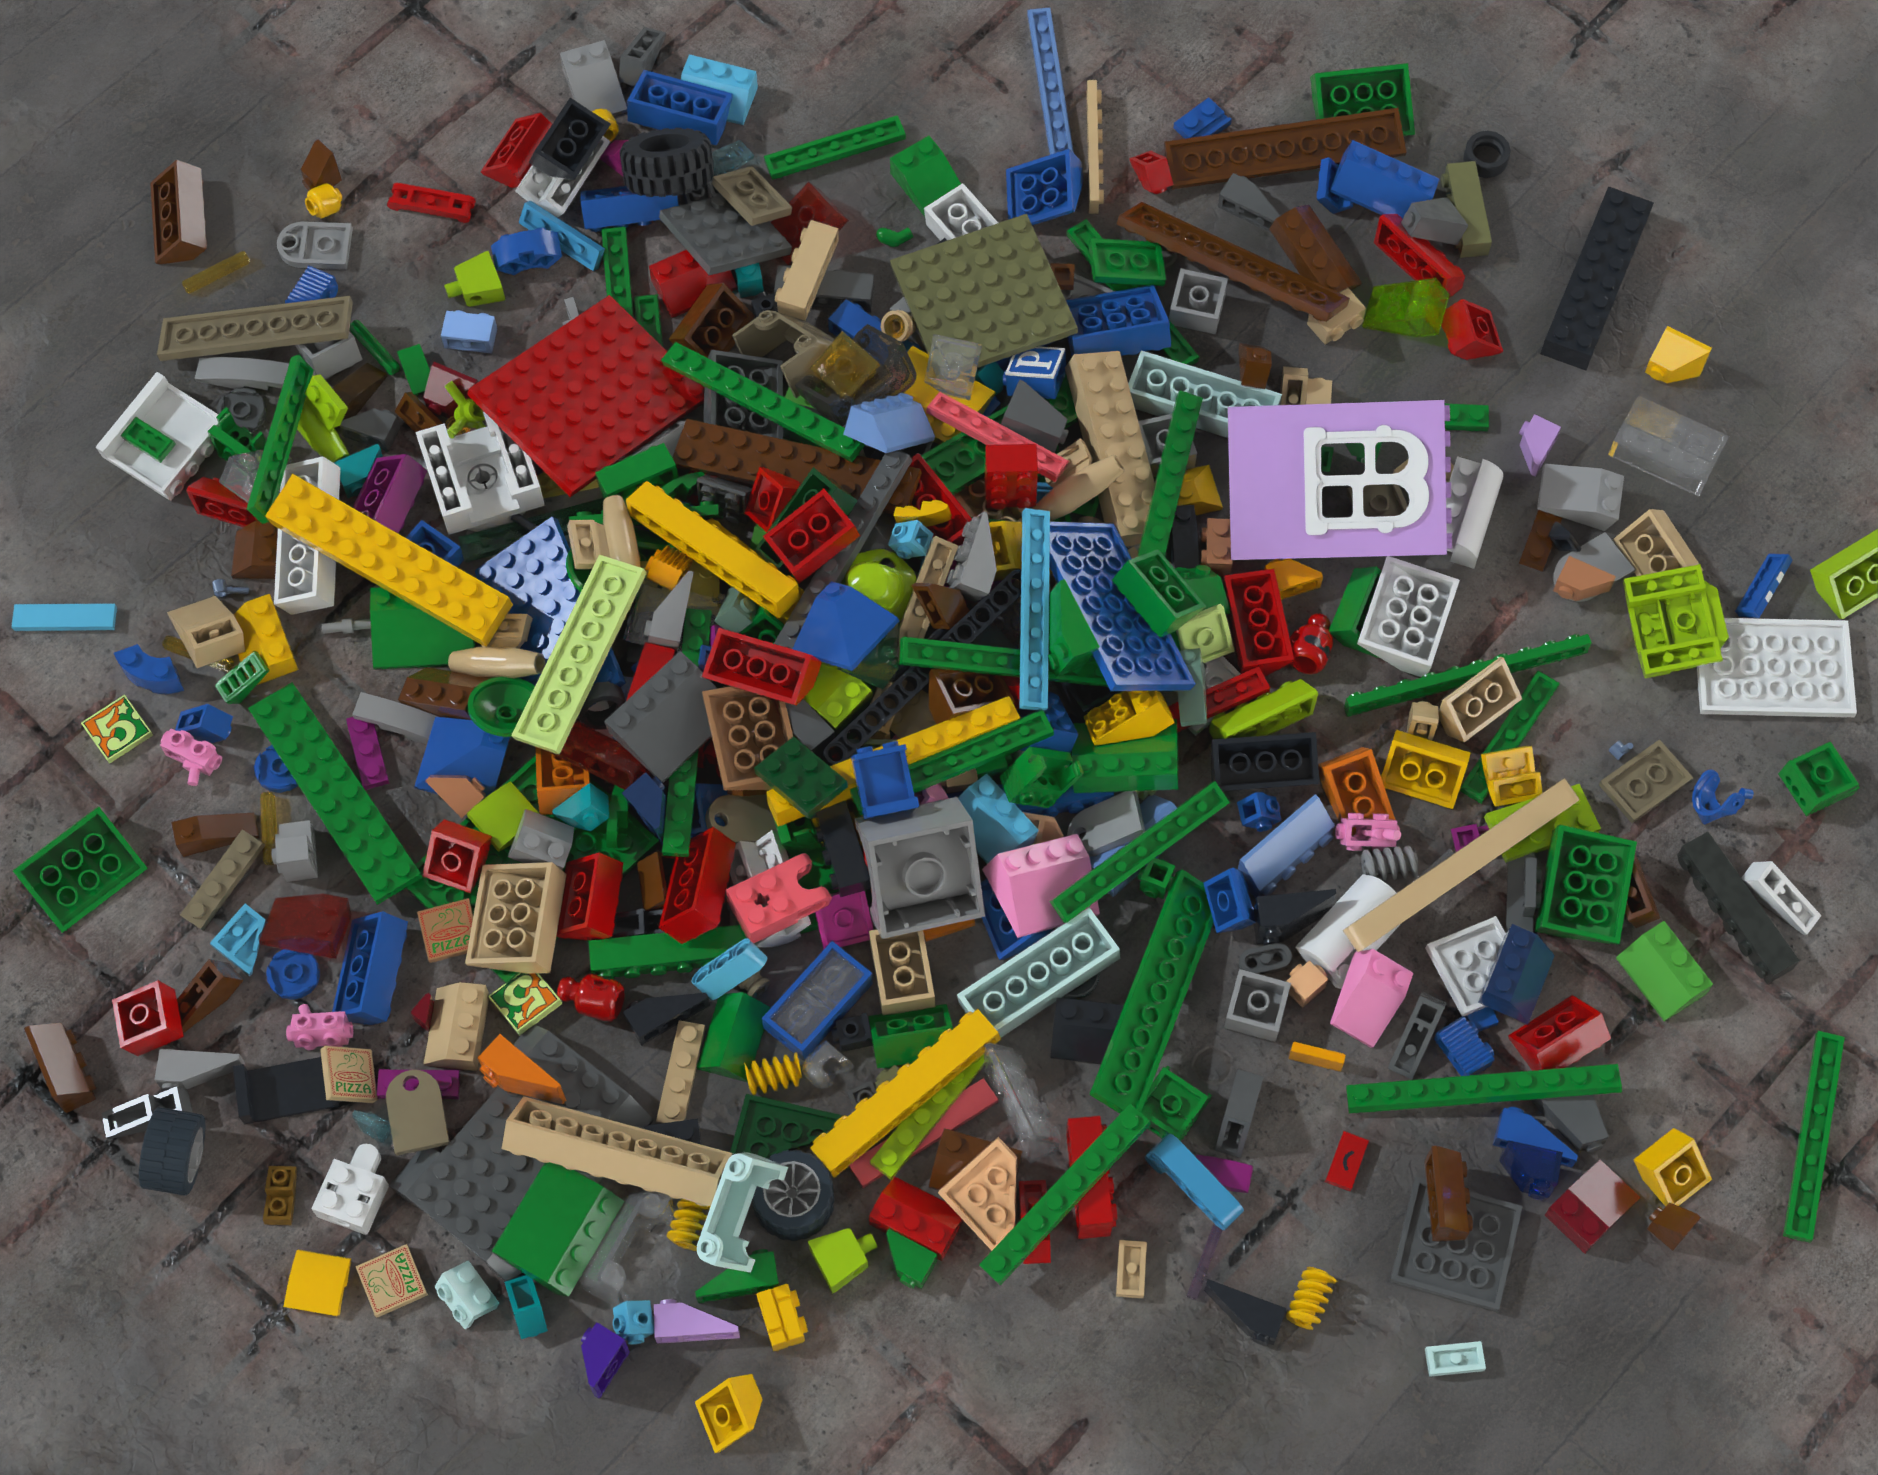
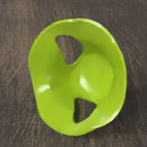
M874 549L858 553L841 584L854 588L898 617L900 622L913 591L912 585L916 583L917 578L913 569L897 554L885 549ZM888 558L893 562L895 568L879 563L883 559Z

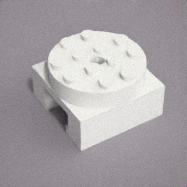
M485 412L483 413L487 427L460 434L454 438H449L445 423L416 432L448 535L463 530L477 532L499 530L514 523L511 520L512 515H523L528 510L545 506L531 458ZM484 481H488V482L486 483L487 489H485L484 484H480V483H482V482H484Z

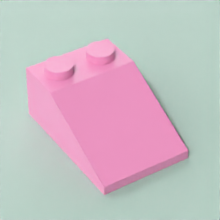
M1375 949L1354 952L1330 1024L1368 1047H1374L1405 999L1413 972Z

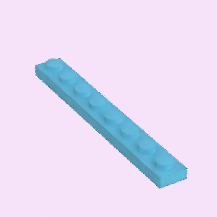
M1025 508L1022 511L1019 709L1045 711L1048 709L1050 511Z

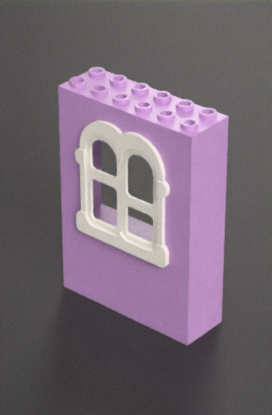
M1444 400L1228 407L1231 560L1447 555V549H1452V533H1447L1446 524L1452 523L1451 508H1446V498H1451V482H1446V472H1451V458L1445 457V447H1450V431H1445V421H1450V405H1444ZM1378 442H1398L1402 444L1409 455L1408 464L1405 469L1394 474H1378L1375 469V445ZM1362 443L1365 447V472L1361 475H1323L1321 471L1322 445ZM1379 484L1400 485L1409 494V506L1405 512L1397 516L1367 517L1363 512L1364 486ZM1351 486L1353 490L1352 516L1325 518L1322 514L1323 487Z

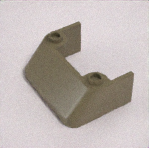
M763 311L756 319L732 335L741 354L755 357L765 356L786 340L794 344L797 354L780 367L795 398H798L844 365L850 358L844 344L804 320L776 311Z

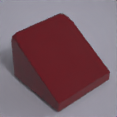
M426 993L411 1011L414 1021L427 1031H430L434 1000L429 993Z

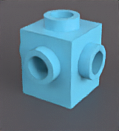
M919 520L896 523L888 546L903 559L925 556L933 533Z
M650 1300L625 1301L613 1308V1329L617 1335L628 1341V1344L645 1342L644 1338L654 1334V1317Z

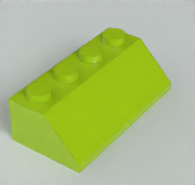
M1878 529L1810 569L1816 591L1839 619H1844L1878 598Z
M1301 679L1295 682H1285L1278 690L1272 693H1265L1251 703L1245 702L1238 705L1230 713L1216 715L1210 722L1209 733L1213 739L1271 735L1312 715L1318 692Z

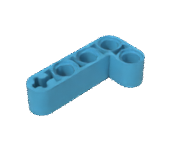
M1166 1135L1145 1155V1160L1156 1172L1160 1174L1165 1172L1220 1229L1226 1230L1244 1212L1243 1207L1174 1135Z

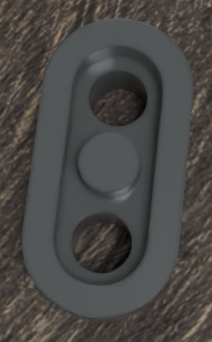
M1281 943L1247 949L1240 956L1239 968L1259 975L1280 972L1288 968L1292 954L1290 949ZM1279 956L1282 958V961L1275 962L1273 957ZM1253 961L1257 966L1251 968L1247 963Z

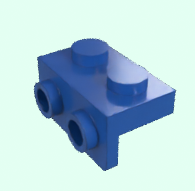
M1328 157L1321 160L1316 195L1319 203L1332 214L1351 209L1353 202L1330 192L1339 166Z

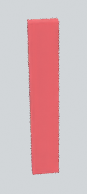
M941 392L927 406L926 413L985 445L1036 444ZM1037 444L1038 473L1056 482L1068 466L1069 461Z
M984 1078L962 1092L911 1157L940 1140L944 1128L954 1131L998 1103V1098ZM887 1139L864 1153L848 1166L862 1188L884 1175L870 1164V1160Z

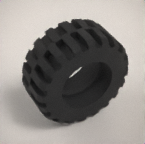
M690 128L652 130L630 138L623 144L620 150L624 184L632 193L640 196L666 197L690 193L692 190L702 188L703 185L706 186L714 175L711 142L704 133L698 130L694 131Z

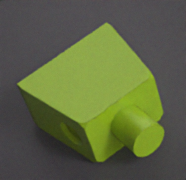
M485 251L455 266L454 271L457 281L444 285L449 299L463 295L466 306L469 307L506 300L489 251Z
M850 1228L808 1241L809 1250L832 1294L868 1268V1261L864 1254L878 1248L871 1233L856 1240Z

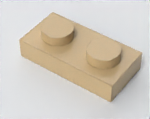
M1119 1240L1116 1297L1144 1298L1147 1242Z

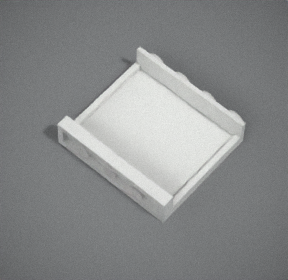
M156 372L97 444L96 449L104 459L171 501L176 495L181 493L188 479L197 473L204 459L213 453L214 444L207 431L213 425L219 426L216 419L218 414L169 384L165 376ZM135 417L141 419L176 443L161 463L121 437V434Z

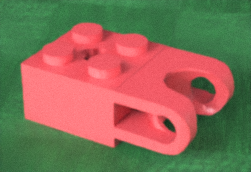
M805 853L797 855L726 889L727 902L745 936L753 943L798 923V920L829 905L832 896L825 887L821 886L808 890L798 884V880L808 874L812 868V861L809 855Z

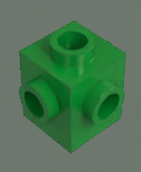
M1154 858L1147 866H1143L1140 869L1137 877L1138 880H1141L1139 890L1143 891L1150 898L1156 899L1159 897L1164 899L1174 880L1175 865L1163 859Z

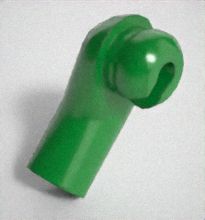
M908 227L898 233L888 228H879L876 232V237L879 242L885 245L897 247L912 239L913 234Z

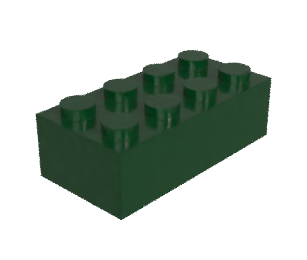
M813 467L768 532L822 489L828 492L846 515L852 511L858 500L834 480ZM763 537L754 551L766 562L774 564L784 575L794 578Z

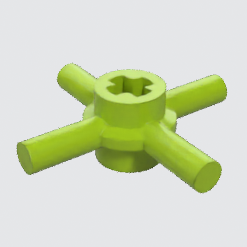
M453 381L446 384L445 388L458 404L454 411L455 422L447 429L449 438H454L466 427L475 428L476 430L486 427L483 423V420H485L484 411L472 399H465Z

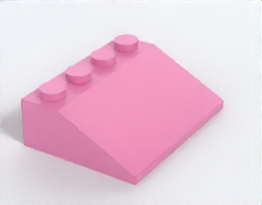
M1078 834L999 853L982 870L1017 938L1065 924L1049 901L1090 872L1092 868L1090 857ZM1097 900L1089 906L1095 916L1100 914Z

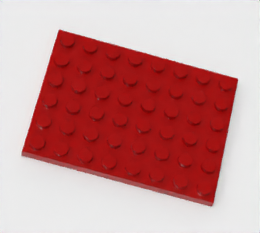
M610 295L470 387L467 395L569 497L597 479L595 472L605 466H611L624 460L704 403V387L664 366L661 359L667 351Z

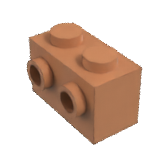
M1208 518L1206 528L1202 527L1201 542L1205 543V550H1201V565L1210 567L1213 572L1220 577L1231 574L1232 568L1230 519Z

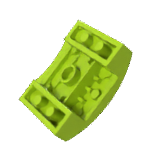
M1700 564L1624 579L1623 585L1631 628L1644 678L1667 675L1674 671L1723 661L1720 649L1728 640L1729 635L1718 589L1704 580Z

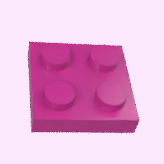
M865 891L841 898L839 892L830 894L832 899L829 905L815 912L823 950L831 941L839 947L870 940L869 931L873 930Z

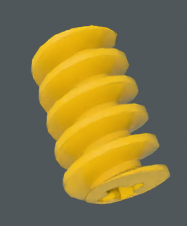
M797 1052L794 1053L793 1061L785 1054L782 1063H780L776 1056L773 1057L772 1065H769L766 1059H762L761 1067L758 1066L756 1061H752L751 1069H748L744 1063L748 1086L752 1095H756L757 1087H760L763 1093H767L768 1085H771L773 1090L777 1091L780 1082L784 1089H788L790 1080L795 1087H798L799 1080L802 1078Z
M685 1199L678 1200L677 1206L680 1210L674 1211L673 1216L677 1220L671 1221L670 1227L673 1230L667 1232V1238L679 1247L697 1251V1246L692 1244V1242L699 1241L700 1236L696 1234V1230L702 1231L704 1227L699 1221L706 1220L707 1215L702 1213V1211L710 1210L711 1206H700L693 1201Z
M1307 1267V1270L1302 1272L1301 1277L1303 1280L1298 1282L1297 1287L1299 1290L1295 1291L1293 1295L1295 1300L1291 1301L1289 1305L1291 1310L1287 1311L1286 1318L1297 1326L1313 1330L1314 1328L1311 1324H1320L1321 1322L1315 1314H1324L1325 1312L1319 1306V1303L1328 1304L1329 1302L1323 1296V1293L1332 1294L1333 1292L1327 1286V1283L1336 1284L1337 1280L1321 1269Z

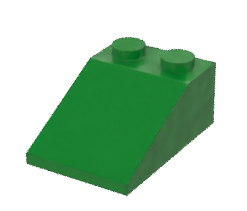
M930 135L890 157V174L924 217V208L961 185L944 153Z
M1065 579L1060 580L1049 594L1048 667L1053 670L1056 677L1082 668L1093 656V653L1100 648Z

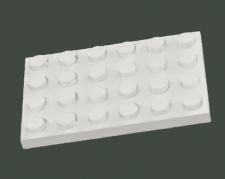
M1724 618L1729 638L1720 649L1723 661L1697 666L1700 714L1855 717L1857 714L1849 624L1845 620Z

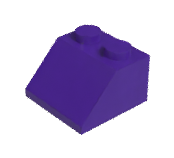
M596 1322L593 1328L589 1327L583 1334L581 1348L589 1386L594 1396L600 1399L630 1351L625 1339Z

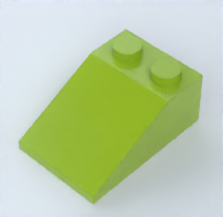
M822 662L814 687L803 699L832 729L839 733L874 695L872 690L850 670Z

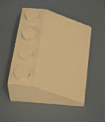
M553 862L482 865L465 964L467 966L526 974L550 973L567 874Z

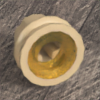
M892 310L883 316L881 330L884 337L890 342H902L915 332L916 325L912 316L908 315V313L902 310Z

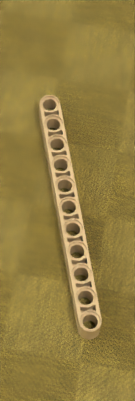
M1565 778L1355 921L1345 928L1343 932L1356 951H1362L1580 799Z

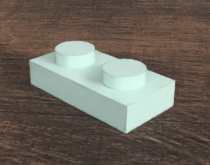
M1481 1341L1425 1348L1429 1377L1481 1372L1486 1369Z

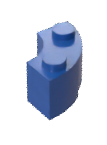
M537 228L511 235L505 234L500 237V240L491 245L495 269L511 275H516L530 268L548 269L562 257L558 232L549 231L546 228Z
M138 644L114 652L115 658L123 672L136 686L151 690L157 694H172L184 691L178 671L170 656L164 658L151 657L144 653Z

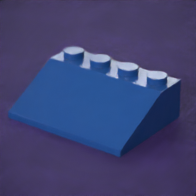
M1154 285L1066 300L1078 327L1077 334L1067 337L1072 357L1074 354L1120 351L1121 356L1128 354L1136 355L1141 350L1159 351L1163 348L1171 347L1170 323Z

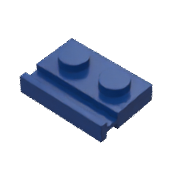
M1207 98L1174 122L1173 128L1184 139L1219 134L1230 126L1232 119L1228 118L1214 101Z

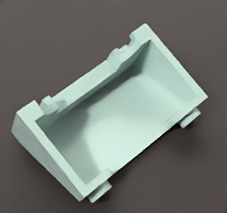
M748 1152L734 1154L728 1159L697 1243V1254L701 1260L714 1266L751 1273L755 1259L750 1258L746 1252L749 1241L739 1238L756 1187L768 1189L769 1182L772 1180L784 1181L788 1167Z

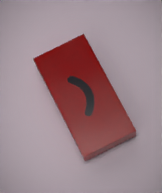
M1343 1131L1325 1182L1351 1192L1369 1140Z

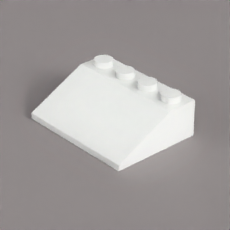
M1387 556L1357 644L1403 672L1418 677L1429 673L1460 580Z

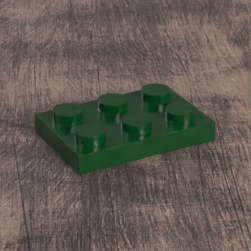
M794 736L754 767L757 776L808 819L848 788V783L842 776Z

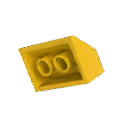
M270 594L245 602L233 614L244 636L245 652L239 653L238 656L240 661H243L253 651H256L264 661L269 672L257 685L297 671V664ZM251 665L252 670L256 673V669Z
M1396 730L1381 778L1386 789L1453 809L1471 753Z

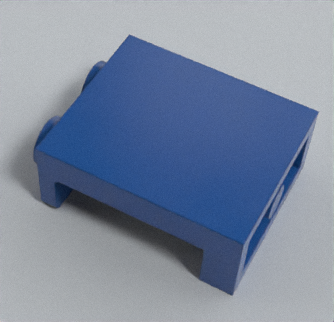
M898 741L882 744L883 749L873 751L872 746L857 749V754L851 756L864 819L919 807L918 798L914 796L906 759V744L899 745Z

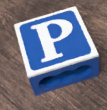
M1039 346L1011 356L1008 368L1003 374V385L1007 386V396H1013L1019 380H1022L1041 397L1056 399L1066 374L1065 348Z

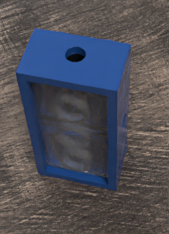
M831 941L762 1017L763 1028L793 1053L797 1052L798 1057L804 1061L828 1035L831 1029L836 1026L835 1021L841 1020L873 984L872 972Z

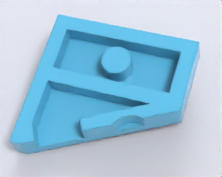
M244 904L214 937L210 945L250 977L253 973L266 920L247 904Z

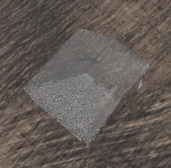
M934 334L924 382L945 395L970 400L982 344Z

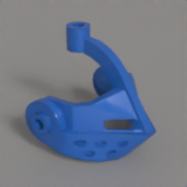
M1709 769L1701 775L1694 787L1692 794L1693 807L1705 825L1721 817L1736 814L1744 805L1745 799L1753 798V790L1741 788L1739 793L1731 794L1720 806L1715 796L1720 778L1715 770ZM1705 804H1708L1709 810L1705 808Z

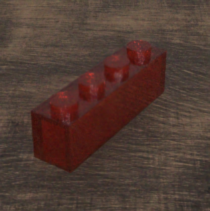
M575 721L560 754L550 752L624 790L645 772L648 775L650 772L618 741L578 721Z

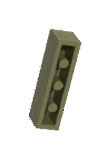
M1476 162L1447 164L1445 173L1441 175L1442 187L1446 188L1447 191L1445 198L1450 199L1468 224L1458 245H1454V248L1458 249L1460 258L1488 255L1492 240Z

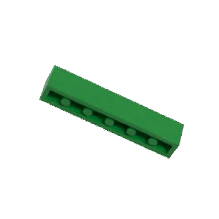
M740 925L716 927L683 944L667 933L589 940L591 973L609 979L620 976L637 978L640 974L648 973L660 976L666 974L667 971L688 973L693 969L703 967L743 939H747Z

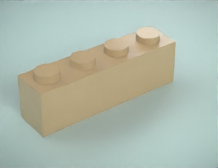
M813 220L810 221L808 228H803L800 236V247L795 248L792 255L793 264L791 268L786 269L783 277V282L785 283L782 288H778L775 295V302H777L779 313L806 321L838 244V228Z

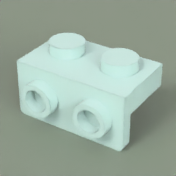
M469 1260L442 1273L435 1285L439 1298L445 1301L452 1311L454 1319L460 1322L464 1329L471 1327L475 1319L495 1310L499 1305L498 1300Z

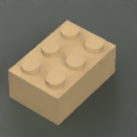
M878 930L869 931L882 1015L935 1007V995L923 930L884 939L881 938Z

